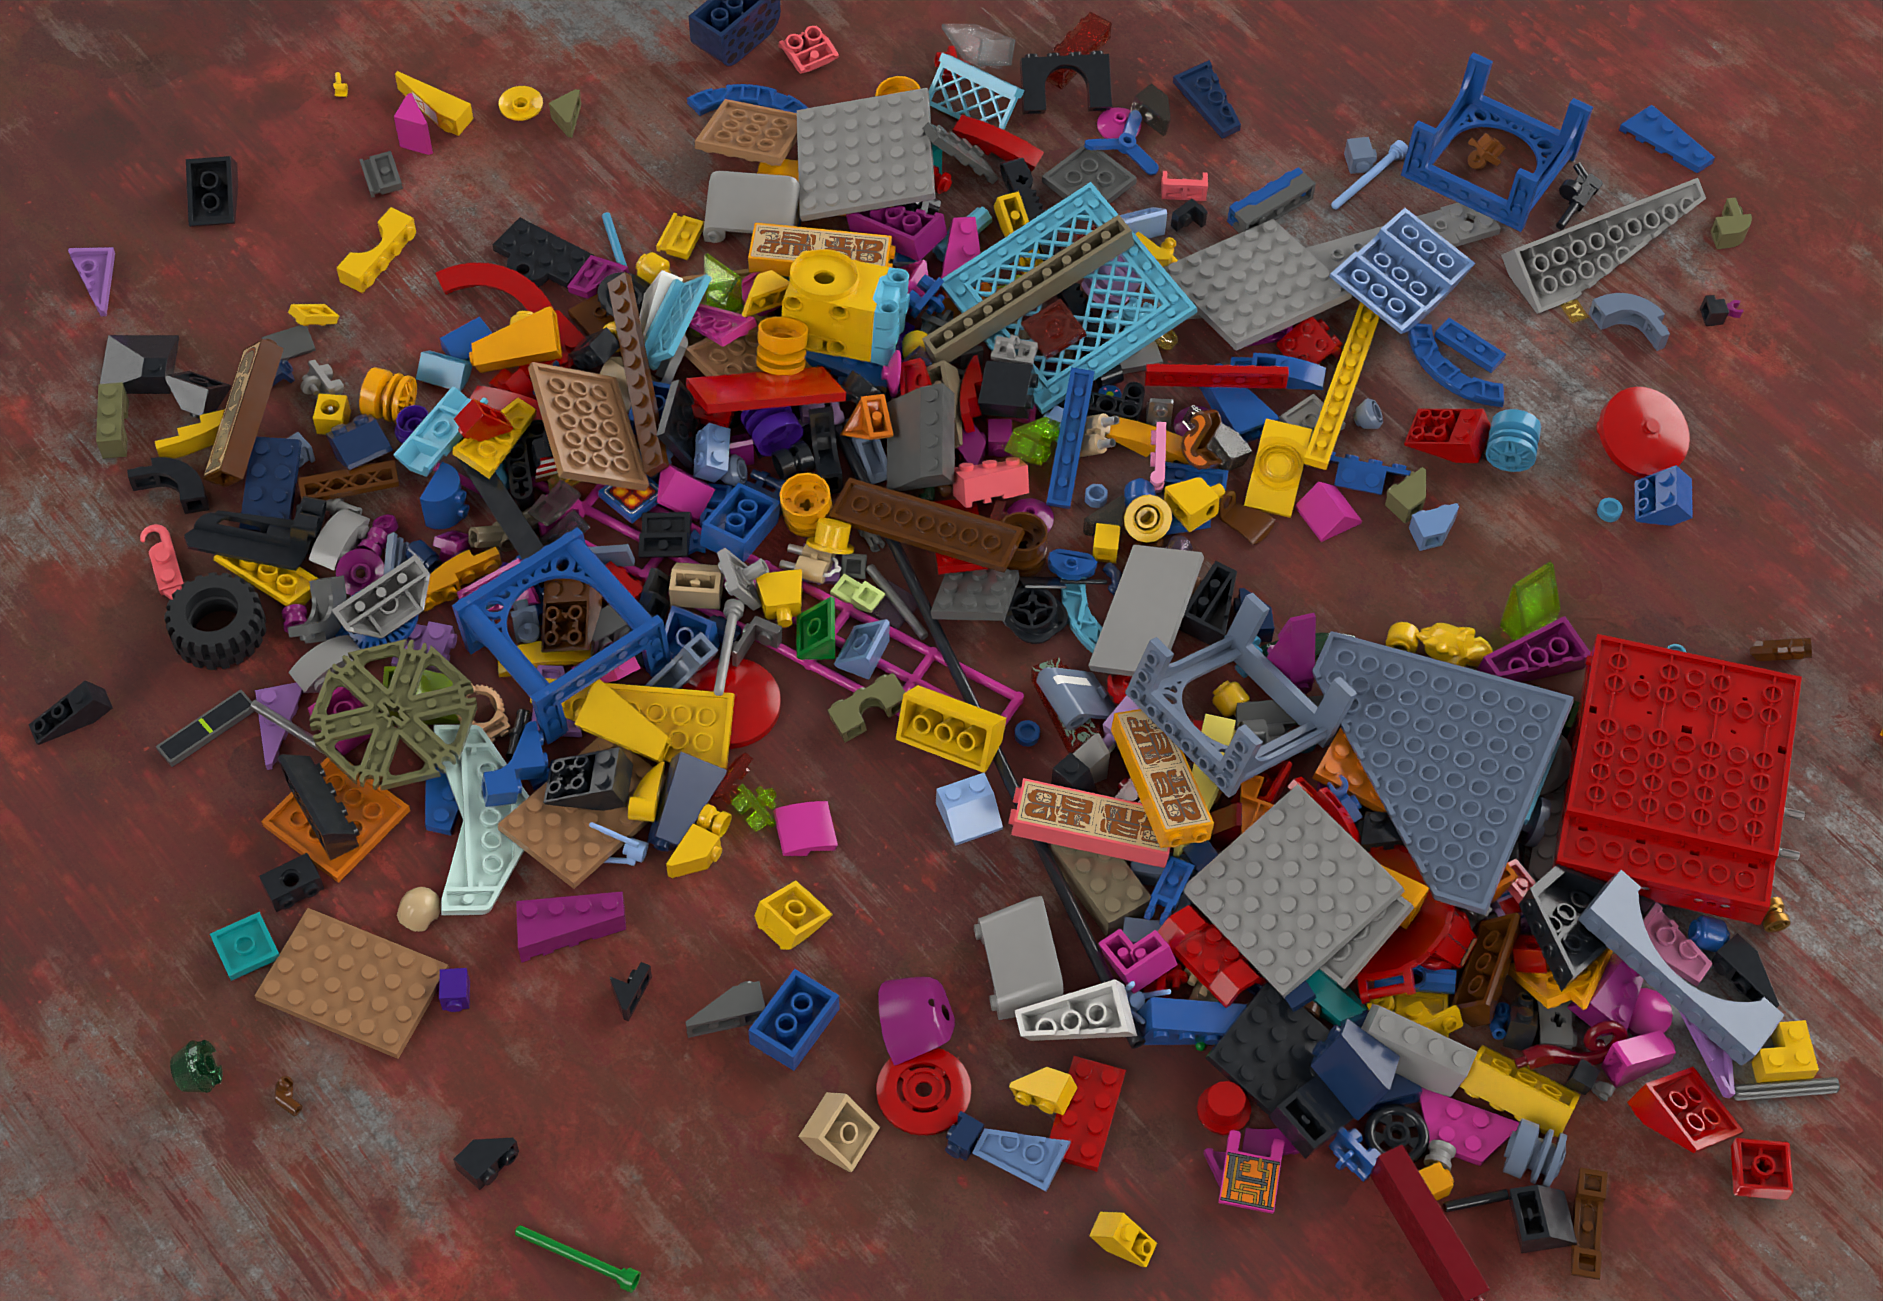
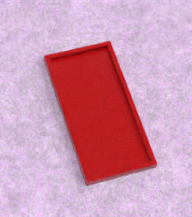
M823 366L804 368L803 371L793 375H775L763 371L686 378L687 389L707 414L846 401V391Z

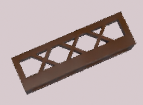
M395 460L359 466L351 470L344 469L298 478L301 500L302 496L331 500L400 486Z

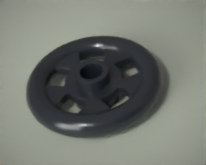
M1390 1104L1376 1109L1368 1117L1364 1127V1138L1368 1149L1376 1148L1381 1154L1386 1152L1379 1146L1383 1141L1392 1149L1402 1144L1405 1147L1408 1144L1413 1150L1408 1154L1413 1163H1415L1425 1154L1429 1146L1430 1135L1426 1122L1416 1111L1404 1105ZM1392 1115L1404 1117L1403 1123L1392 1122ZM1378 1122L1386 1125L1383 1134L1375 1131ZM1416 1127L1419 1137L1411 1138L1408 1128ZM1392 1134H1399L1401 1139L1393 1138Z

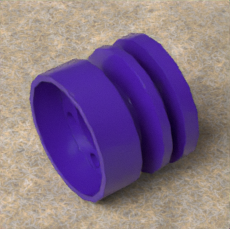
M790 406L743 410L740 420L749 435L752 436V440L761 455L771 456L772 452L779 449H789L790 445L798 442L803 435V428L795 414L792 413Z

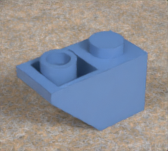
M1457 503L1441 505L1436 509L1421 510L1412 514L1409 530L1419 551L1438 547L1444 543L1459 509Z

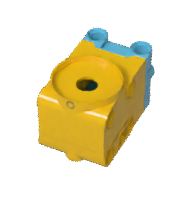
M818 249L803 251L793 261L790 268V282L782 301V317L795 318L807 325L808 341L805 347L807 351L887 366L895 352L899 334L905 328V317L910 301V294L908 293L909 274L900 268L852 260L845 254L834 250Z

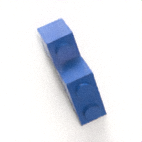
M530 721L525 725L514 755L506 766L495 771L483 773L481 787L485 807L516 804L518 794L522 793L521 780L542 778L544 768H548L547 753H543L541 747L544 744L543 732L538 730L536 721Z

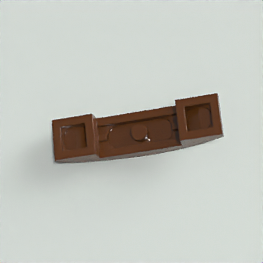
M1579 1168L1572 1220L1577 1245L1571 1246V1275L1596 1280L1601 1278L1602 1220L1608 1172Z

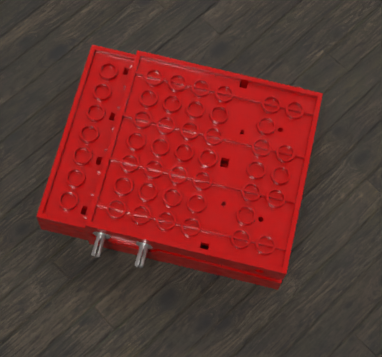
M1597 634L1593 650L1590 652V655H1587L1585 662L1586 669L1571 749L1572 757L1564 789L1552 869L1559 864L1604 882H1608L1616 873L1622 870L1641 887L1638 894L1655 900L1654 902L1761 925L1770 908L1777 858L1783 857L1798 860L1800 857V852L1780 848L1783 817L1803 820L1805 817V812L1785 808L1802 677Z

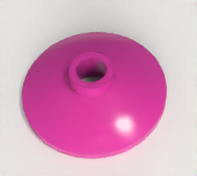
M1117 107L1104 111L1097 121L1099 133L1106 139L1119 138L1123 133L1131 110ZM1140 123V126H1139L1137 135L1139 134V132H1140V130H1141V123Z
M896 350L893 353L888 366L883 365L881 378L887 381L891 397H896L900 382V350Z

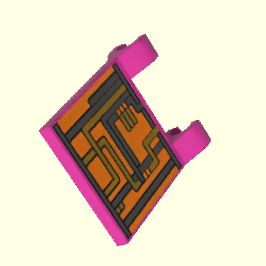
M1231 1130L1227 1140L1218 1203L1273 1214L1284 1141L1280 1139L1273 1140L1270 1157L1239 1152L1241 1133Z

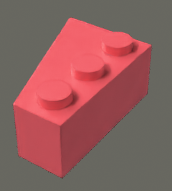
M1018 457L1006 458L1004 462L985 460L979 465L962 463L959 464V467H955L953 496L965 508L972 507V502L982 499L983 503L991 502V497L1002 496L1003 499L1029 493L1028 465Z

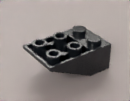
M620 747L551 760L543 803L545 805L599 811L627 807L633 763Z
M1318 1075L1279 1104L1269 1116L1272 1122L1305 1159L1354 1119Z

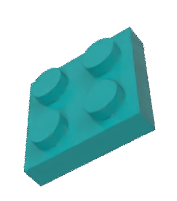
M260 912L210 933L231 981L276 961L280 956Z

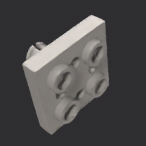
M724 548L718 551L717 554L720 560L718 567L726 578L727 582L724 585L727 592L731 596H736L753 611L761 607L762 605L753 580L769 572L765 561L761 558L747 566L728 549Z

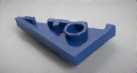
M806 351L805 360L813 367L821 365L830 369V374L838 377H847L853 370L875 387L884 386L888 389L886 380L881 378L883 365Z

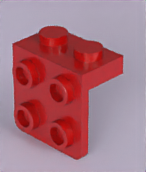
M1312 316L1301 321L1277 342V347L1284 356L1319 364L1331 353L1339 360L1343 351L1340 347L1344 344L1335 334L1332 337L1327 332L1330 328L1322 318L1317 320Z

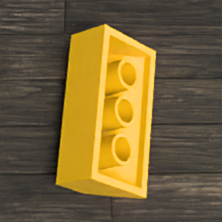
M917 685L903 694L896 740L985 773L1002 743L1007 718Z
M1484 1045L1478 1050L1467 1077L1460 1085L1469 1096L1488 1101L1490 1106L1496 1110L1508 1111L1518 1121H1521V1118L1539 1124V1130L1543 1134H1546L1549 1129L1554 1130L1553 1137H1558L1563 1132L1581 1094L1533 1070L1529 1071L1526 1066L1517 1069L1514 1060Z

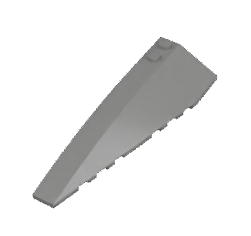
M1696 178L1528 243L1501 256L1509 277L1538 314L1578 298L1582 295L1581 291L1595 285L1597 281L1630 258L1653 238H1656L1667 227L1674 224L1680 217L1704 201L1706 197L1699 179Z

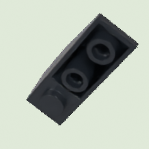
M85 680L28 725L36 744L40 745L95 723L113 707L104 688Z
M1737 933L1716 951L1711 961L1714 969L1718 974L1725 976L1739 993L1744 994L1752 1002L1759 1001L1765 997L1778 1008L1780 1004L1758 951Z

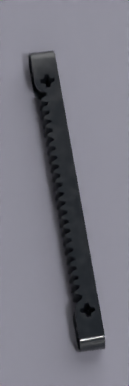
M1024 158L1000 163L1001 176L1008 193L1019 192L1029 222L1044 213L1045 210H1042L1043 204L1039 203L1040 198L1036 196V190L1031 189L1033 177ZM1039 245L1040 254L1049 255L1051 246ZM1055 246L1053 255L1062 251L1061 247ZM1077 282L1056 294V297L1064 314L1085 316L1087 298L1083 297L1084 292L1080 290V284H1077ZM1090 311L1089 317H1093V311ZM1072 320L1071 329L1082 331L1083 321ZM1088 322L1086 331L1098 333L1099 325ZM1074 335L1079 344L1080 336ZM1085 337L1083 346L1095 347L1097 338ZM1101 338V341H1100V345H1099V346H1101L1102 344L1106 343L1107 341H1105V340H1103V338ZM1082 351L1084 356L1090 353L1087 351ZM1121 364L1095 379L1099 388L1123 382L1124 376Z

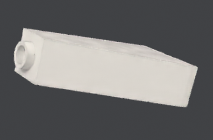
M661 270L646 290L639 316L643 338L672 281L675 279L683 281V278Z

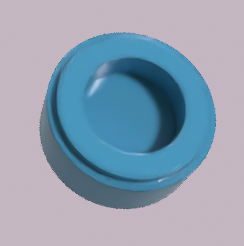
M1604 498L1598 505L1597 514L1606 522H1615L1620 518L1623 507L1614 498Z

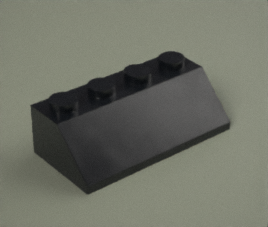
M285 754L278 756L286 783L330 861L359 847L356 839L360 835L353 821L348 823L346 819L348 812L342 801L336 802L334 797L337 796V793L332 783L326 784L323 778L326 777V774L321 764H315L311 756Z

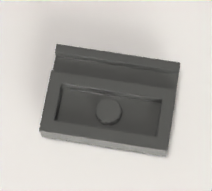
M391 151L370 156V159L364 161L363 158L359 159L371 198L375 197L374 194L381 193L383 195L403 189Z

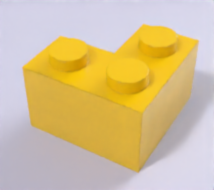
M1806 1020L1779 1022L1771 1035L1774 1048L1760 1049L1751 1062L1756 1083L1813 1079L1819 1068Z

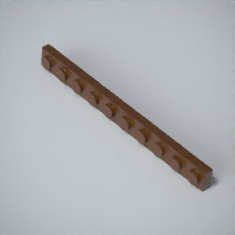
M624 272L607 284L644 473L652 477L669 467L665 444L656 436L660 417L631 275Z

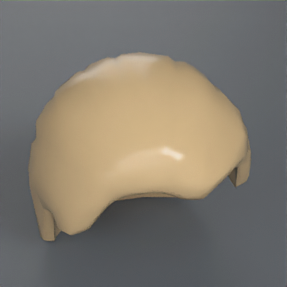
M417 887L406 892L401 899L397 912L399 923L415 932L425 931L430 923L439 917L441 911L440 898L435 892L426 887Z

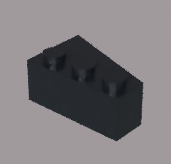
M1215 560L1188 602L1179 627L1180 631L1209 645L1225 638L1237 575L1236 570Z

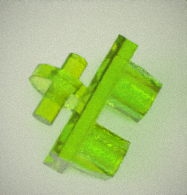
M742 783L737 788L740 794L731 802L732 805L742 815L749 808H754L755 812L745 819L754 831H759L767 824L772 828L776 825V822L765 806H768L770 809L776 807V803L773 801L777 795L773 788L764 790L762 786H759L755 790L758 794V797H756Z

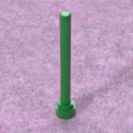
M521 1225L517 1226L515 1230V1235L617 1280L616 1283L620 1285V1288L632 1293L639 1283L641 1272L631 1267L628 1269L622 1268L621 1270Z

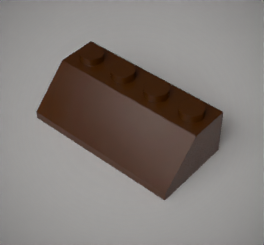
M1517 912L1480 922L1476 933L1477 942L1467 959L1451 1005H1456L1459 1008L1462 1020L1471 1027L1490 1024L1494 1018L1497 1002L1502 994L1506 976L1510 971L1513 948L1519 935H1521V915Z

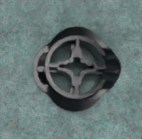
M853 370L847 377L841 376L837 379V383L846 391V401L852 400L858 405L861 397L880 394L885 395L886 403L891 401L892 397L886 387H875Z
M1022 585L1015 590L1006 618L1002 622L1022 641L1030 644H1041L1047 642L1052 636L1067 626L1068 613L1065 606L1046 588H1025Z

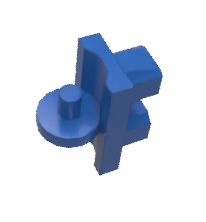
M925 274L916 285L925 292L923 297L913 289L911 290L908 307L912 309L910 315L913 318H916L926 305L929 306L926 309L929 315L934 311L937 313L943 312L945 306L942 301L945 297L942 294H939L937 297L934 296L944 283L943 279L938 277L935 281Z
M1343 1127L1337 1132L1335 1139L1328 1146L1339 1159L1335 1167L1339 1171L1347 1167L1364 1182L1372 1174L1377 1158L1381 1153L1376 1148L1366 1150L1360 1144L1363 1140L1362 1135L1355 1128L1347 1131Z

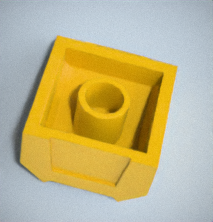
M794 881L761 900L754 916L758 928L762 929L774 940L781 950H788L808 938L833 914L797 881Z

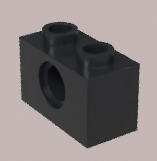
M606 327L585 337L568 355L573 359V363L577 368L587 371L604 364L620 348L616 337Z
M308 853L259 876L263 889L276 912L282 909H289L295 903L305 898L313 897L324 889L321 877ZM297 882L295 886H288L291 883Z

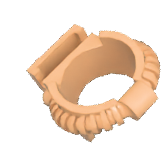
M477 684L473 686L476 695L481 694L489 697L496 713L490 721L475 723L473 720L472 725L480 726L493 743L499 735L503 737L509 733L510 725L507 716L503 713L505 708H503L504 703H502L503 700L500 698V695L495 690L493 691L491 687L488 688V686H483L482 684L479 686ZM457 715L458 720L462 721V718L459 715Z

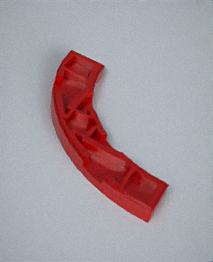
M481 262L454 265L435 273L446 295L464 288L485 286L510 294L530 312L536 313L546 307H552L555 311L549 299L531 280L515 270L504 266Z

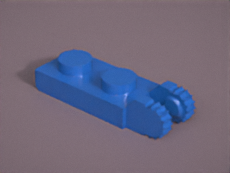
M1170 856L1151 895L1149 906L1144 915L1145 919L1150 920L1153 917L1158 904L1166 907L1161 914L1159 925L1164 924L1167 918L1171 916L1172 911H1175L1183 895L1186 883L1189 882L1195 870V865Z

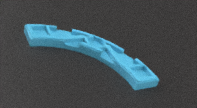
M1065 584L1067 588H1061V602L1068 613V624L1078 640L1093 654L1103 627L1089 610L1086 584Z

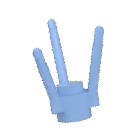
M593 822L589 823L591 828L625 843L623 854L627 855V858L609 857L604 863L635 866L636 861L641 863L644 861L649 845L647 842L633 837L630 839Z
M1131 981L1127 984L1125 990L1132 1017L1141 1024H1144L1145 1020L1136 1011L1145 1004V999L1169 995L1171 990L1166 989L1147 993L1138 991L1133 994L1131 989L1134 987L1135 982Z

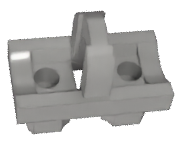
M1010 335V338L996 336L991 360L1033 365L1038 343L1020 340L1019 336ZM1015 349H1019L1017 356L1015 353Z

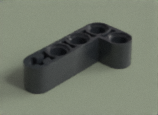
M1138 382L1128 383L1124 388L1122 398L1091 392L1087 416L1104 413L1109 417L1117 416L1139 422L1144 404V386ZM1065 400L1057 406L1064 409Z
M535 419L530 423L506 456L511 495L521 512L529 507L534 509L536 506L529 453L531 452L532 441L543 438V434L546 432L543 420Z

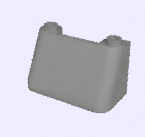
M729 171L713 172L710 176L703 230L704 241L712 243L721 242L725 239L726 231L753 233L755 223L798 227L800 220L799 182L793 177Z
M1042 896L1026 899L978 918V924H974V933L976 940H981V943L985 945L994 985V995H990V1005L992 1011H997L998 1020L1016 1017L1015 1010L1063 996L1061 971Z

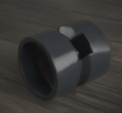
M804 440L791 444L789 450L782 448L771 454L774 468L780 479L788 480L796 475L797 472L805 473L815 468L813 455Z

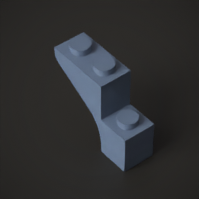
M700 632L645 686L682 689L694 674L712 660L718 649Z

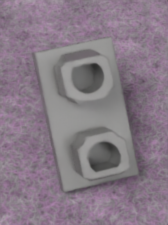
M316 360L308 361L310 369L302 377L303 382L300 386L304 394L342 395L344 384L340 379L330 381L333 376L330 365L319 366Z

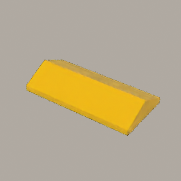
M220 555L214 556V561L285 606L292 604L305 605L312 597L309 581L318 579L301 567L293 571Z

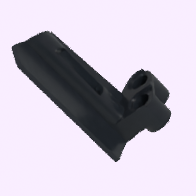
M302 496L300 505L297 504L294 520L217 510L215 513L209 512L202 515L195 522L194 529L184 534L187 548L191 550L296 571L307 555L311 554L315 541L321 532L327 501ZM227 520L257 526L261 533L219 523Z

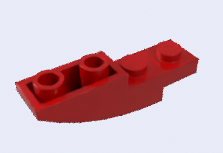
M1304 778L1293 779L1287 786L1290 790L1298 784L1361 845L1362 839L1353 819L1328 787L1319 789L1317 792Z

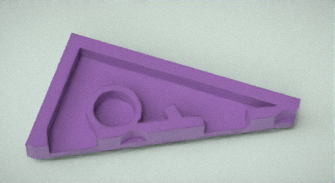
M69 248L70 257L100 316H107L115 259L114 248Z
M297 682L255 690L258 702L291 722L299 708V699L302 693H305ZM259 714L265 765L267 770H270L277 762L282 741L286 740L288 732Z
M1680 1012L1722 1096L1731 1098L1735 1095L1732 1059Z

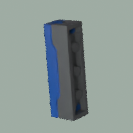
M1299 167L1291 172L1288 171L1282 177L1275 181H1270L1258 191L1251 192L1246 198L1234 202L1229 207L1227 222L1238 233H1242L1271 219L1277 220L1313 199L1316 183L1303 173Z

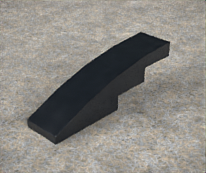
M657 568L650 569L639 603L652 618L658 615L664 620L670 606V601L666 597L669 592L671 577ZM640 652L635 655L638 664L646 669L643 654Z

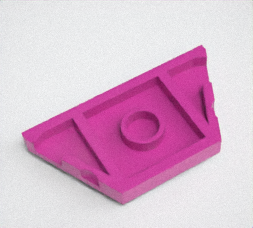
M1422 1088L1423 1092L1420 1097L1421 1116L1429 1130V1143L1432 1140H1442L1450 1143L1456 1148L1454 1157L1481 1166L1494 1151H1497L1511 1136L1512 1131L1516 1132L1520 1123Z

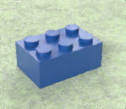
M738 483L702 523L700 545L716 553L726 548L742 562H745L777 525L781 502Z
M794 969L748 1030L750 1044L795 1071L839 1011V995Z

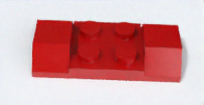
M1190 905L1168 917L1157 931L1170 946L1172 953L1225 1008L1229 1007L1236 997L1255 983L1263 985L1266 982V979L1237 948L1196 908Z

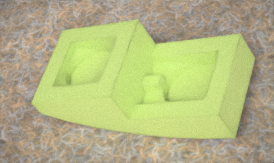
M843 574L830 591V595L845 603H851L858 610L872 613L885 596L884 592L864 581L861 584L846 574Z

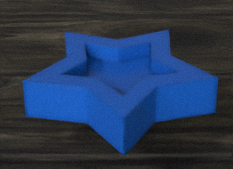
M695 529L691 533L688 555L696 551L706 553L705 547L700 545L701 535Z

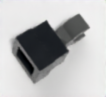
M1581 1059L1572 1068L1564 1085L1583 1095L1592 1090L1599 1099L1607 1102L1609 1097H1612L1615 1090L1613 1085L1597 1081L1596 1079L1601 1070L1592 1066L1591 1063L1584 1059Z

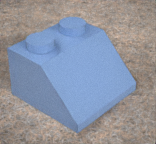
M985 773L936 789V805L955 846L1003 829L995 795Z

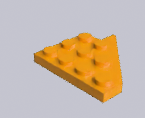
M1608 948L1562 992L1554 980L1550 969L1547 974L1516 972L1515 962L1510 964L1508 975L1547 1009L1558 1007L1562 1003L1572 1000L1582 1010H1585L1592 999L1613 951Z

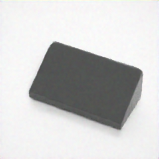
M303 325L261 338L271 339L278 346L284 348L281 360H288L316 351L308 327Z

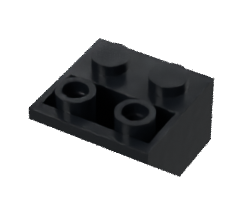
M1542 1185L1510 1189L1509 1204L1521 1254L1577 1245L1564 1191Z

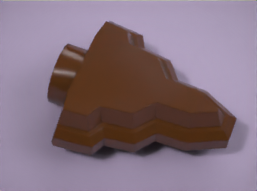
M1811 638L1755 641L1754 646L1750 648V654L1755 657L1756 661L1812 658Z

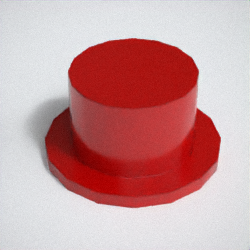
M1222 1081L1204 1090L1198 1100L1197 1113L1199 1120L1205 1128L1216 1134L1229 1135L1231 1130L1240 1131L1246 1126L1250 1119L1251 1106L1249 1099L1240 1086L1233 1082Z

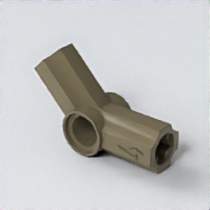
M529 507L524 510L522 514L532 529L536 530L539 528V519L533 509ZM498 521L492 526L471 527L468 532V542L472 548L499 546L500 550L504 552L515 548Z

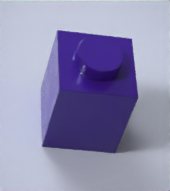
M467 968L440 969L439 1000L442 1010L458 1012L462 1009H469L470 978Z

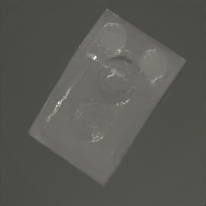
M942 24V30L965 61L972 63V66L978 69H985V66L1002 69V66L1012 65L1015 39L977 24Z

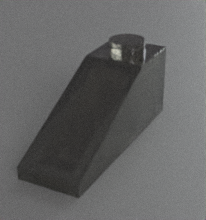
M1195 405L1189 407L1182 420L1188 430L1195 428V424L1191 423L1194 413L1202 411ZM1223 423L1220 424L1206 447L1222 460L1223 463L1218 468L1228 471L1243 466L1252 453V449L1241 435Z

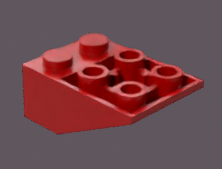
M1418 408L1404 444L1407 447L1455 463H1478L1489 437L1491 424L1484 409Z

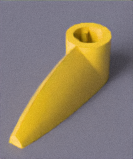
M660 762L652 768L638 784L633 797H630L628 820L655 822L665 762Z

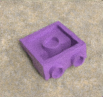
M429 621L427 626L416 624L413 632L407 638V645L410 640H414V650H420L423 643H426L428 651L431 645L444 658L450 661L449 652L451 648L456 646L457 634L454 633L453 626ZM393 657L391 665L397 666L399 659ZM428 666L427 668H425V670L442 674V672L435 666Z

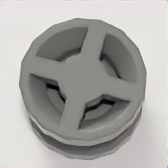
M1442 1140L1430 1141L1428 1146L1430 1152L1425 1156L1424 1165L1428 1167L1440 1161L1443 1168L1450 1171L1452 1167L1450 1160L1454 1158L1456 1148Z

